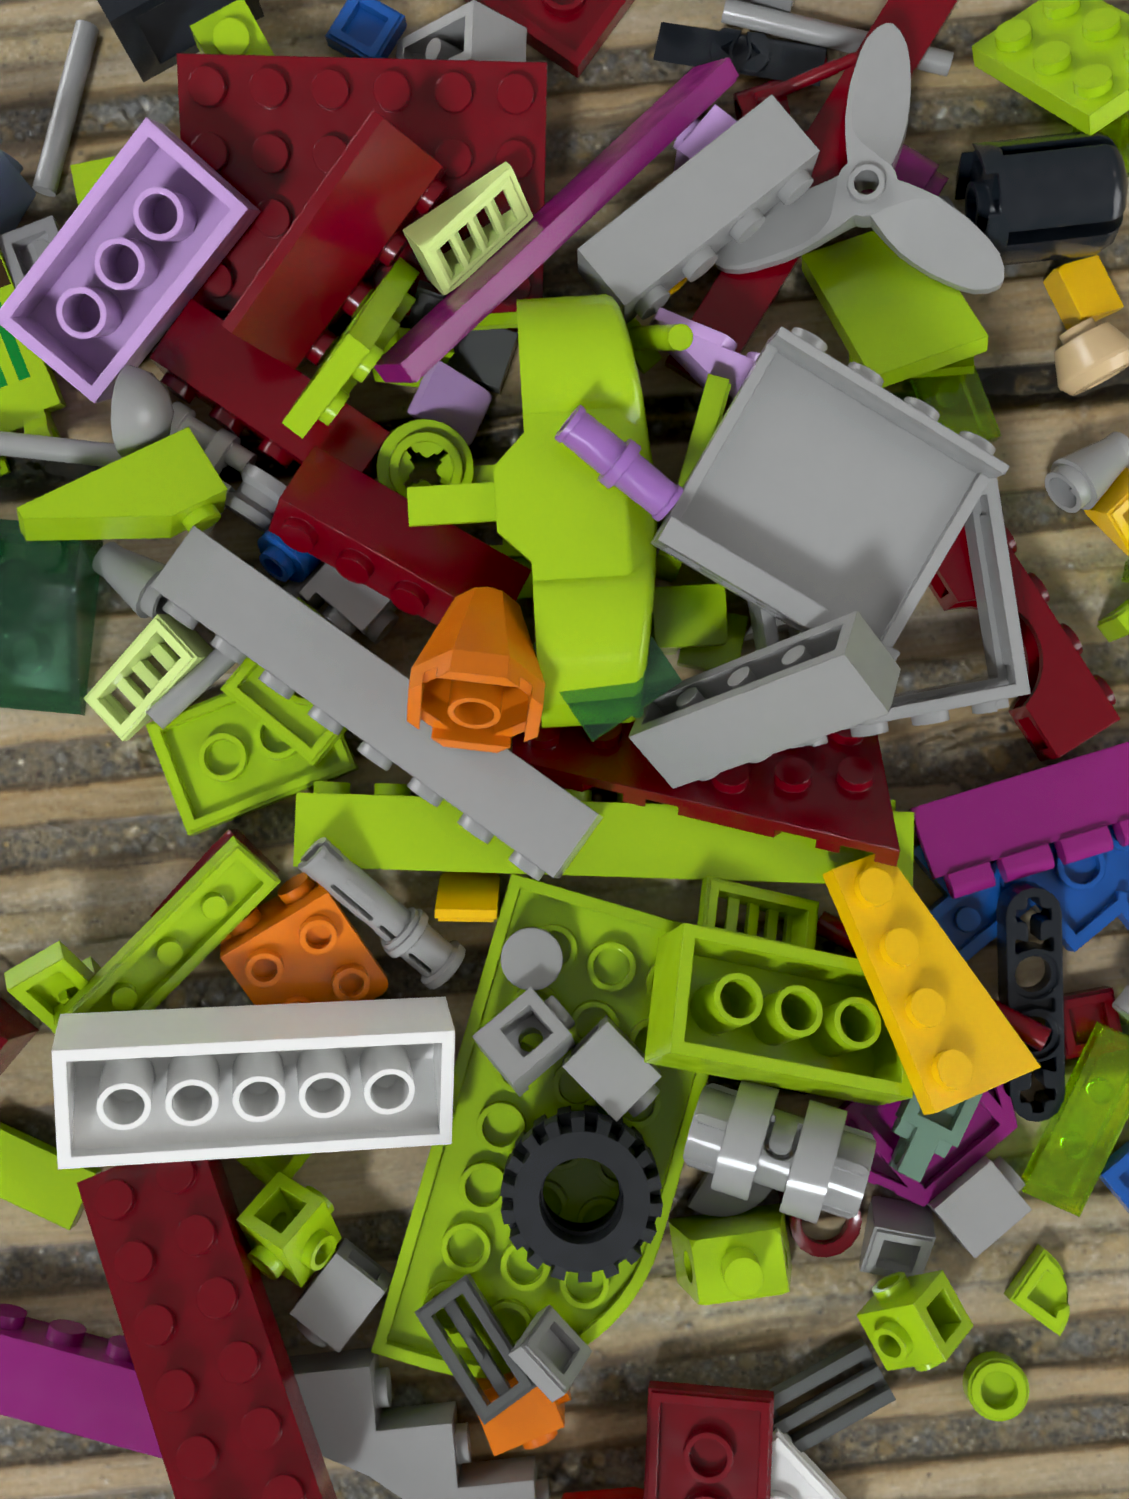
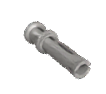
M326 837L318 839L300 859L302 862L298 864V869L319 883L337 901L371 927L382 938L381 944L384 951L392 958L400 956L421 974L422 984L428 989H436L442 986L457 971L465 957V947L457 940L449 942L428 924L429 917L424 911L414 907L407 909L360 867L344 856Z

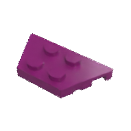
M1004 1084L984 1092L958 1148L952 1145L945 1158L934 1153L921 1182H917L889 1166L900 1138L899 1135L891 1130L897 1118L895 1114L901 1101L874 1106L846 1100L838 1107L847 1111L846 1126L871 1133L877 1141L867 1182L890 1189L896 1195L923 1207L1018 1127L1011 1097L1006 1094Z

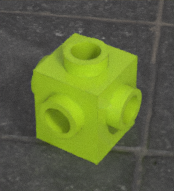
M279 1171L236 1219L252 1249L248 1254L251 1263L268 1278L277 1280L280 1275H283L301 1288L315 1271L322 1269L330 1261L335 1252L336 1245L342 1239L331 1215L334 1211L332 1203L317 1189L311 1186L304 1187Z
M943 1270L909 1277L904 1272H895L882 1278L872 1287L874 1295L856 1314L887 1371L914 1367L916 1371H927L946 1362L974 1326Z

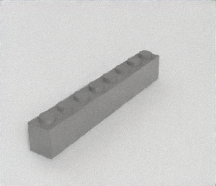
M192 527L150 587L168 599L162 608L166 613L191 630H194L199 622L216 634L210 643L213 647L240 665L248 657L265 670L258 678L260 681L288 700L297 692L311 702L313 707L308 712L311 718L336 735H339L345 727L363 741L357 748V751L382 769L388 771L392 764L395 763L413 776L407 787L435 807H438L443 799L463 812L457 823L486 844L491 841L493 836L499 838L514 849L508 860L535 880L539 881L545 872L552 878H561L603 817L508 749L492 753L443 747L431 739L432 727L423 720L420 722V729L407 722L409 678L197 527Z

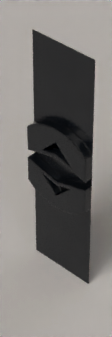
M661 22L653 60L696 67L729 57L738 74L785 81L824 64L827 48L768 39L763 33L747 31V35H742V30L723 28L717 31ZM819 81V82H817V83H814V84H812V85H813V86H820V82H821V81Z

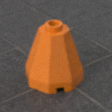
M475 587L456 596L411 668L408 688L407 722L420 729V722L423 720L432 727L431 739L443 747L498 753L511 747L512 736L525 732L524 742L538 737L544 704L545 682L521 607L504 591L493 587Z

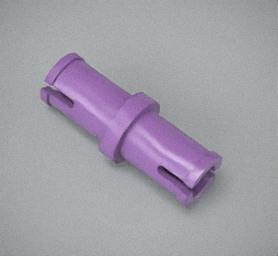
M579 405L571 413L554 437L556 441L562 442L600 474L597 481L607 489H610L612 486L617 487L635 503L649 512L657 522L669 513L684 491L679 484L673 483L639 454L641 450L640 445L631 438L624 442L587 413L582 405Z

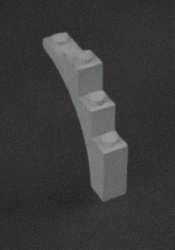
M372 1347L342 1350L339 1353L332 1351L288 1356L323 1457L370 1476L402 1499H551L549 1478L537 1479L535 1456L471 1462L470 1427L468 1422L458 1423L456 1401L383 1409V1407H391V1375L389 1367H379L378 1354L371 1353Z

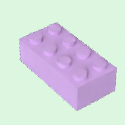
M146 117L0 308V325L93 403L112 399L114 385L120 370L125 365H132L138 368L180 315L190 299L195 296L261 211L165 125Z

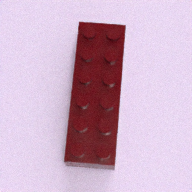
M221 1159L120 1165L77 1182L175 1499H337L259 1270L248 1258L251 1247L236 1221L240 1215Z

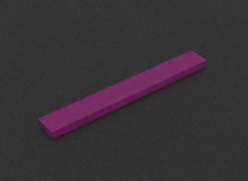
M727 57L693 67L535 213L533 218L459 287L451 291L383 354L374 368L384 382L416 383L737 81L736 78L739 74L731 59Z

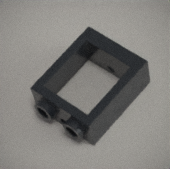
M236 0L97 1L139 76L145 82L176 65V53L196 54L200 52L190 25ZM245 0L255 20L264 17L259 0Z

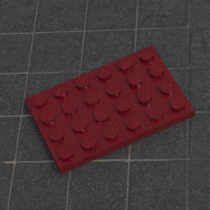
M176 53L180 140L261 211L192 298L207 310L231 311L373 109L393 123L448 169L441 179L448 188L434 209L505 161L511 165L532 214L537 213L545 205L547 62ZM502 190L494 198L501 215L511 209ZM484 208L476 214L482 228L491 223ZM417 212L407 226L423 217V215ZM466 225L458 231L462 241L471 236ZM447 241L440 249L444 254L452 248ZM408 242L399 257L420 272L408 290V293L415 297L419 280L431 282L427 279ZM381 262L367 280L374 287L373 292L395 262L389 268ZM544 263L491 313L517 312V299L543 298ZM411 308L406 315H410Z

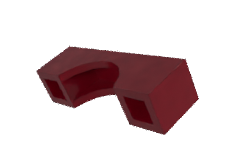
M965 526L961 529L929 584V588L944 611L962 608L978 610ZM1005 526L1031 692L1028 695L1018 696L1008 712L1040 761L1056 759L1116 723L1121 718L1113 707L1116 704L1113 691L1102 677L1097 674L1092 675L1080 656L1083 648L1079 638L1068 625L1060 624L1047 605L1050 602V597L1045 585L1034 573H1027L1015 555L1017 552L1016 542Z

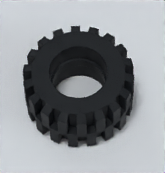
M570 1105L558 1108L557 1114L547 1118L546 1114L534 1120L533 1127L528 1132L523 1131L515 1141V1147L512 1153H509L501 1186L502 1219L504 1225L509 1224L511 1229L509 1238L516 1250L524 1247L527 1251V1262L537 1270L542 1263L550 1266L551 1277L564 1281L566 1272L578 1273V1283L592 1282V1272L600 1270L604 1271L606 1279L619 1274L618 1264L625 1259L631 1265L634 1264L642 1256L640 1246L643 1242L651 1244L657 1232L656 1218L662 1215V1186L654 1156L650 1147L646 1146L642 1134L634 1126L630 1128L623 1123V1117L616 1122L610 1115L599 1113L597 1106L584 1105V1110L571 1111ZM576 1158L596 1160L607 1166L615 1174L619 1184V1196L612 1209L601 1218L586 1223L571 1222L559 1217L547 1205L543 1194L545 1179L556 1166L567 1160Z

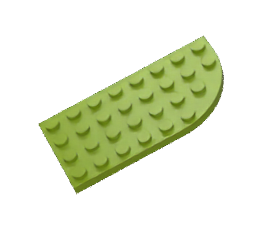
M511 874L454 1067L452 1144L431 1146L371 1353L427 1370L453 1375L414 1312L466 1274L471 1275L514 1344L517 1343L535 1315L549 1304L587 1345L612 1326L629 1307L642 1288L662 1242L684 1164L683 1154L700 1094L703 1087L706 1086L709 1075L656 1065L662 1075L655 1083L660 1089L659 1094L636 1117H633L628 1111L622 1116L623 1123L630 1128L634 1126L642 1134L646 1146L650 1147L661 1181L662 1215L656 1218L657 1232L651 1244L644 1241L640 1246L642 1256L632 1265L626 1259L618 1264L619 1274L606 1279L604 1271L600 1270L592 1272V1282L578 1283V1273L566 1272L563 1281L551 1277V1267L544 1263L537 1270L527 1262V1251L524 1247L516 1250L509 1238L511 1229L509 1224L504 1225L501 1214L502 1196L500 1194L505 1165L509 1153H512L515 1141L523 1131L528 1132L533 1127L534 1120L544 1114L549 1118L557 1114L558 1108L570 1105L571 1111L584 1110V1105L597 1106L599 1113L609 1114L562 1067L563 1057L528 1086L529 1089L519 1097L483 1054L472 1036L526 991L513 985L504 975L501 967V952L505 942L513 933L527 927H538L547 930L558 940L563 953V963L561 971L554 982L543 989L534 991L543 1001L551 995L554 996L570 1014L575 1025L569 1029V1032L572 1034L575 1045L607 1015L645 1054L658 938L683 923L518 874ZM537 1033L528 1034L523 1038L521 1048L524 1051L531 1052L543 1042V1037ZM576 1158L559 1164L547 1175L543 1194L547 1205L559 1217L571 1222L586 1223L601 1218L612 1209L619 1196V1184L615 1174L604 1164L588 1158ZM461 1294L456 1298L457 1302L503 1375L511 1372V1369L468 1301ZM442 1308L435 1313L474 1377L487 1378L445 1309Z

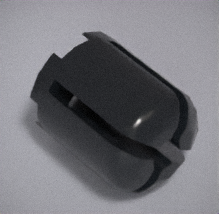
M1079 131L972 143L975 150L961 154L956 175L955 200L965 199V216L990 239L1000 253L1003 265L1094 256L1114 242L1123 221L1122 214L1126 209L1129 182L1122 155L1107 134L1098 131L1090 136Z

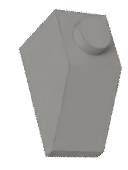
M472 0L398 40L396 59L526 62L527 28Z

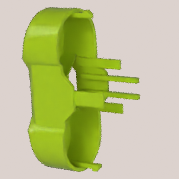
M607 294L517 299V312L490 313L472 331L518 328L524 433L496 464L474 466L472 483L407 487L409 527L496 522L497 533L503 538V545H493L491 547L532 570L517 599L533 598L537 660L545 682L544 704L541 716L542 728L630 723L636 720L641 711L645 688L656 574V546L652 545L651 541L657 533V521L652 518L649 512L635 503L617 487L612 486L610 489H607L597 481L600 474L562 442L559 443L554 438L571 413L579 405H582L587 413L624 442L631 438L640 445L641 450L639 454L653 465L642 387L629 332L619 304L612 296Z

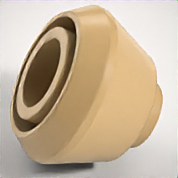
M1093 318L1084 320L1062 333L1059 338L1063 346L1054 352L1058 388L1060 391L1072 396L1103 383L1129 366V338L1110 322L1097 326Z

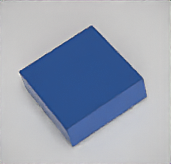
M347 0L325 35L326 41L330 48L349 58H388L407 27L405 15L378 0Z

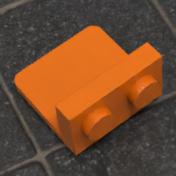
M304 872L286 881L278 889L276 897L258 908L256 906L221 942V960L254 1005L374 1000L385 993L388 988L387 975L341 909L340 902Z

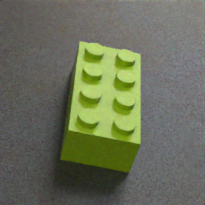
M683 923L658 938L644 1063L874 1106L913 1098L912 1086L858 959L689 923Z

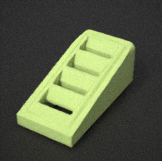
M505 161L402 231L427 279L445 296L459 287L533 218V214L511 165ZM502 190L511 208L503 215H501L494 200ZM484 208L491 223L482 228L476 214ZM466 225L471 236L462 241L458 231ZM448 241L452 249L443 254L440 248Z
M157 614L83 699L122 741L130 740L152 719L146 711L207 657L213 649L195 630L186 627L169 614ZM152 655L168 671L164 677L148 661ZM134 672L150 688L151 691L148 695L129 677ZM117 688L136 707L131 714L111 694Z

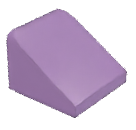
M439 361L423 376L407 413L416 420H436L452 427L470 446L492 401V395L479 384Z

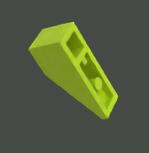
M187 427L17 507L20 531L26 541L172 538L186 530L189 533L193 526L203 532L218 522L221 518L220 513L224 512L227 487L192 431Z

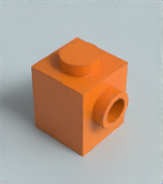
M512 1371L504 1374L511 1388L519 1383ZM475 1378L490 1403L499 1398L488 1378ZM536 1386L485 1425L480 1419L493 1455L497 1456L521 1445L526 1450L535 1449L553 1440L558 1434L557 1430L565 1427L564 1403L572 1400L570 1389L564 1396L552 1403Z

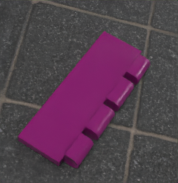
M1129 742L910 808L909 812H914V828L932 880L943 877L951 898L955 899L994 887L996 881L990 862L995 860L1005 883L1053 869L1055 863L1049 847L1050 843H1054L1059 859L1064 865L1112 851L1114 844L1108 829L1109 825H1112L1119 844L1122 847L1128 846Z

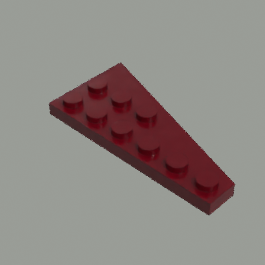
M635 720L630 723L552 728H542L541 721L538 737L524 742L525 732H522L512 738V752L563 788L584 792L593 786L622 793L623 802L645 807L647 801L652 800L677 806L678 815L772 838L782 832L816 839L815 848L839 853L841 846L875 853L874 862L897 866L900 848L878 735L852 737L850 729L841 730L827 735L828 743L815 747L808 745L789 748L774 753L759 763L749 762L720 772L710 780H697L674 789L628 737Z

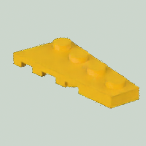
M875 854L831 869L822 875L923 1115L938 1113L1041 1067L897 866L874 862Z

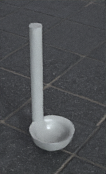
M125 365L120 370L116 379L111 401V430L114 443L0 431V455L104 467L170 436L174 410L169 391L154 374L132 365Z

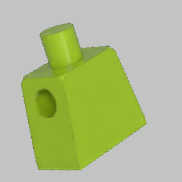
M781 1203L753 1207L744 1213L727 1217L702 1214L668 1219L677 1283L698 1305L783 1295L790 1292L792 1262L785 1214L779 1212Z

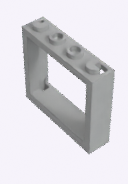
M997 477L990 480L964 524L988 677L894 694L889 714L868 725H855L846 728L851 730L852 737H866L886 733L889 731L888 721L911 717L913 726L950 720L949 710L971 706L973 714L998 712L997 709L1009 707L1008 698L1031 694ZM748 601L756 651L779 642L775 617ZM827 735L820 741L810 744V746L815 747L828 743ZM800 744L792 748H798L808 745Z

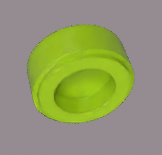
M995 1351L984 1352L974 1357L965 1368L962 1380L963 1390L970 1404L981 1416L992 1421H1007L1016 1417L1025 1408L1030 1393L1029 1382L1023 1370L1011 1357Z

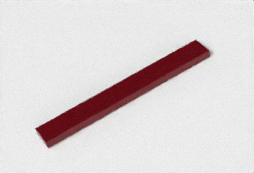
M888 0L856 52L860 54L866 39L877 27L885 23H893L901 31L907 43L912 78L959 0ZM856 65L845 69L806 132L809 139L820 150L811 175L814 181L809 188L837 177L841 169L848 163L845 115L850 82ZM801 256L786 263L751 273L731 274L721 271L691 320L728 335L737 343L735 352L741 354ZM669 354L665 366L701 387Z

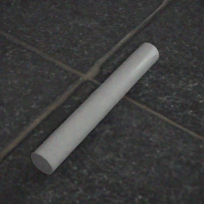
M76 20L32 186L36 192L50 197H55L99 33L96 25L85 20Z

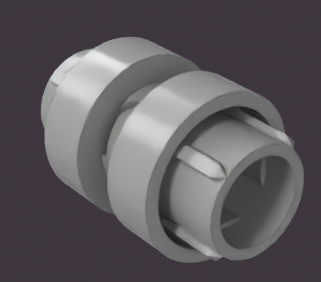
M741 1081L738 1091L715 1083L703 1087L689 1129L683 1159L687 1166L713 1174L711 1189L746 1201L749 1200L754 1183L784 1192L779 1212L817 1224L821 1210L846 1219L857 1216L870 1174L877 1141L871 1133L846 1126V1110L810 1099L806 1116L801 1117L775 1108L780 1090L777 1088L747 1081ZM769 1143V1149L767 1151L765 1145ZM792 1150L793 1156L789 1157V1152Z

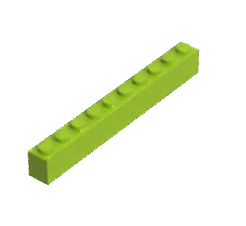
M315 781L313 793L296 792L293 867H298V864L302 862L300 859L312 844L318 839L326 837L344 856L361 869L526 874L508 860L514 849L496 836H493L488 844L481 841L457 823L463 812L445 799L442 800L438 807H435L420 796H411V789L407 787V784L375 783L374 795L350 794L351 783ZM564 789L603 818L563 875L702 880L704 877L710 876L727 881L826 884L822 876L824 873L875 854L841 846L839 853L815 848L816 839L786 832H782L772 838L678 815L677 806L653 804L652 800H648L645 807L623 802V794L618 792L616 802H592V790L580 792ZM890 800L900 848L897 867L913 887L914 812L896 811V800Z

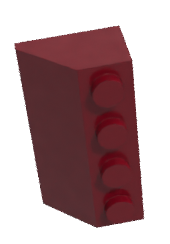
M373 109L221 325L232 334L294 370L306 366L309 360L318 366L338 340V336L331 330L343 313L346 312L351 317H354L373 292L374 287L367 280L381 262L389 268L407 246L408 240L402 230L407 227L417 212L424 216L432 211L446 192L448 186L441 179L448 169L393 123Z

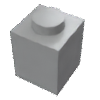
M607 1015L563 1057L562 1067L616 1122L627 1111L633 1117L639 1115L660 1092V1089L655 1085L662 1077L659 1068L655 1064L644 1063L645 1054Z
M983 1156L927 1204L956 1240L974 1258H977L1032 1210L1018 1193L1025 1186V1183L1001 1156H998L993 1162L986 1156Z
M344 1238L330 1261L320 1269L300 1295L289 1314L298 1320L297 1327L299 1331L309 1341L320 1347H325L328 1344L339 1353L385 1294L393 1275L347 1238Z

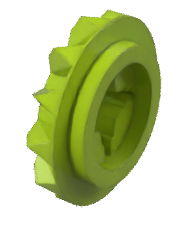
M418 419L399 426L389 434L378 452V482L407 498V487L435 485L433 483L430 484L425 479H420L416 483L412 481L407 487L403 485L410 478L409 474L415 468L410 460V454L406 451L409 447L415 453L419 452L425 458L433 454L437 455L443 449L446 453L439 458L440 462L434 468L439 476L438 481L442 485L472 483L473 458L467 443L452 427L436 420Z

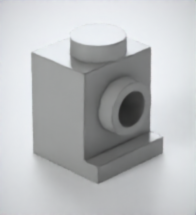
M327 563L322 566L299 592L317 610L327 602L329 606L322 614L341 631L351 636L358 629L375 644L387 636L399 619V616L394 613L398 608L389 598L364 584L348 581L334 567Z
M530 987L472 1037L483 1054L520 1097L529 1089L528 1086L575 1046L572 1034L569 1032V1029L575 1025V1022L554 996L551 995L543 1001ZM531 1033L541 1035L543 1042L531 1052L524 1051L521 1048L522 1040L526 1035Z

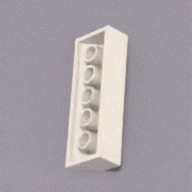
M446 996L60 1014L51 1050L58 1169L452 1144L455 1028Z

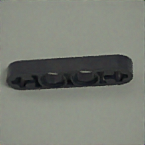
M1021 881L1006 888L997 903L999 1002L1028 1017H1042L1045 1020L1046 1026L1052 1030L1041 1051L1027 1046L1041 1066L1034 1070L1033 1073L1045 1089L1036 1091L1034 1101L1031 1102L1020 1093L1031 1088V1072L1004 1083L1006 1094L1011 1097L1014 1111L1020 1117L1027 1121L1041 1122L1057 1114L1065 1098L1062 912L1060 903L1052 893L1034 882ZM1028 898L1042 907L1041 913L1032 914L1030 918V933L1040 941L1044 940L1042 944L1028 941V926L1016 916L1017 910H1023L1027 907ZM1015 940H1022V942L1015 943ZM1028 957H1041L1045 965L1042 979L1030 987L1019 986L1015 978L1016 968L1019 963Z

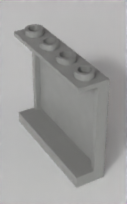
M781 326L766 342L684 484V491L681 497L666 515L651 544L801 633L858 611L896 661L901 652L894 649L893 645L988 483L992 478L1005 475L1010 466L993 456L996 448L986 439L969 431H961L957 434L937 422L940 414L929 404L909 396L901 400L883 389L884 380L875 371L856 362H850L846 366L826 354L825 352L828 348L826 343L813 333L798 327H794L790 332Z

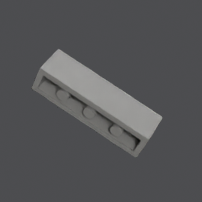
M771 94L577 249L578 273L596 295L607 294L616 300L621 308L626 324L636 316H639L642 320L649 318L668 301L670 297L668 291L686 277L690 282H693L705 274L717 261L718 255L716 252L733 239L737 244H740L757 232L766 220L764 214L780 201L785 206H788L799 199L814 181L811 175L820 150Z
M855 611L646 695L641 711L636 717L628 737L673 789L697 780L707 781L728 769L749 762L759 763L774 753L800 744H814L826 735L855 725H868L877 721L882 716L890 713L901 668L860 613Z

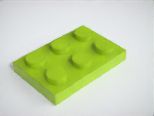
M1038 0L1012 19L1000 24L996 30L972 45L975 67L1090 136L1095 134L1129 110V14L1103 0Z
M401 257L398 258L334 344L282 421V424L303 439L317 419L327 426L333 421L350 397L349 393L357 382L362 383L384 353L383 349L401 325L399 323L416 301L408 293V290L420 273Z

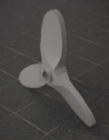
M885 23L877 27L868 36L860 51L853 72L845 115L848 163L841 169L837 177L809 188L794 203L785 206L780 201L764 214L766 217L765 222L749 239L740 244H737L733 239L716 252L718 255V259L715 262L717 269L725 273L744 274L783 264L818 248L836 236L857 226L861 228L871 227L899 258L926 276L956 290L970 294H989L999 290L1003 285L1005 268L1000 253L990 239L969 218L939 196L897 179L895 168L905 141L909 120L911 73L907 43L901 31L893 23ZM865 189L874 190L873 193H870L868 195H863L860 193Z

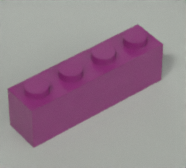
M0 1303V1415L162 1458L124 1335L112 1336L109 1339L86 1333L87 1328L81 1323L65 1319H57L49 1323L27 1317V1311L19 1306Z

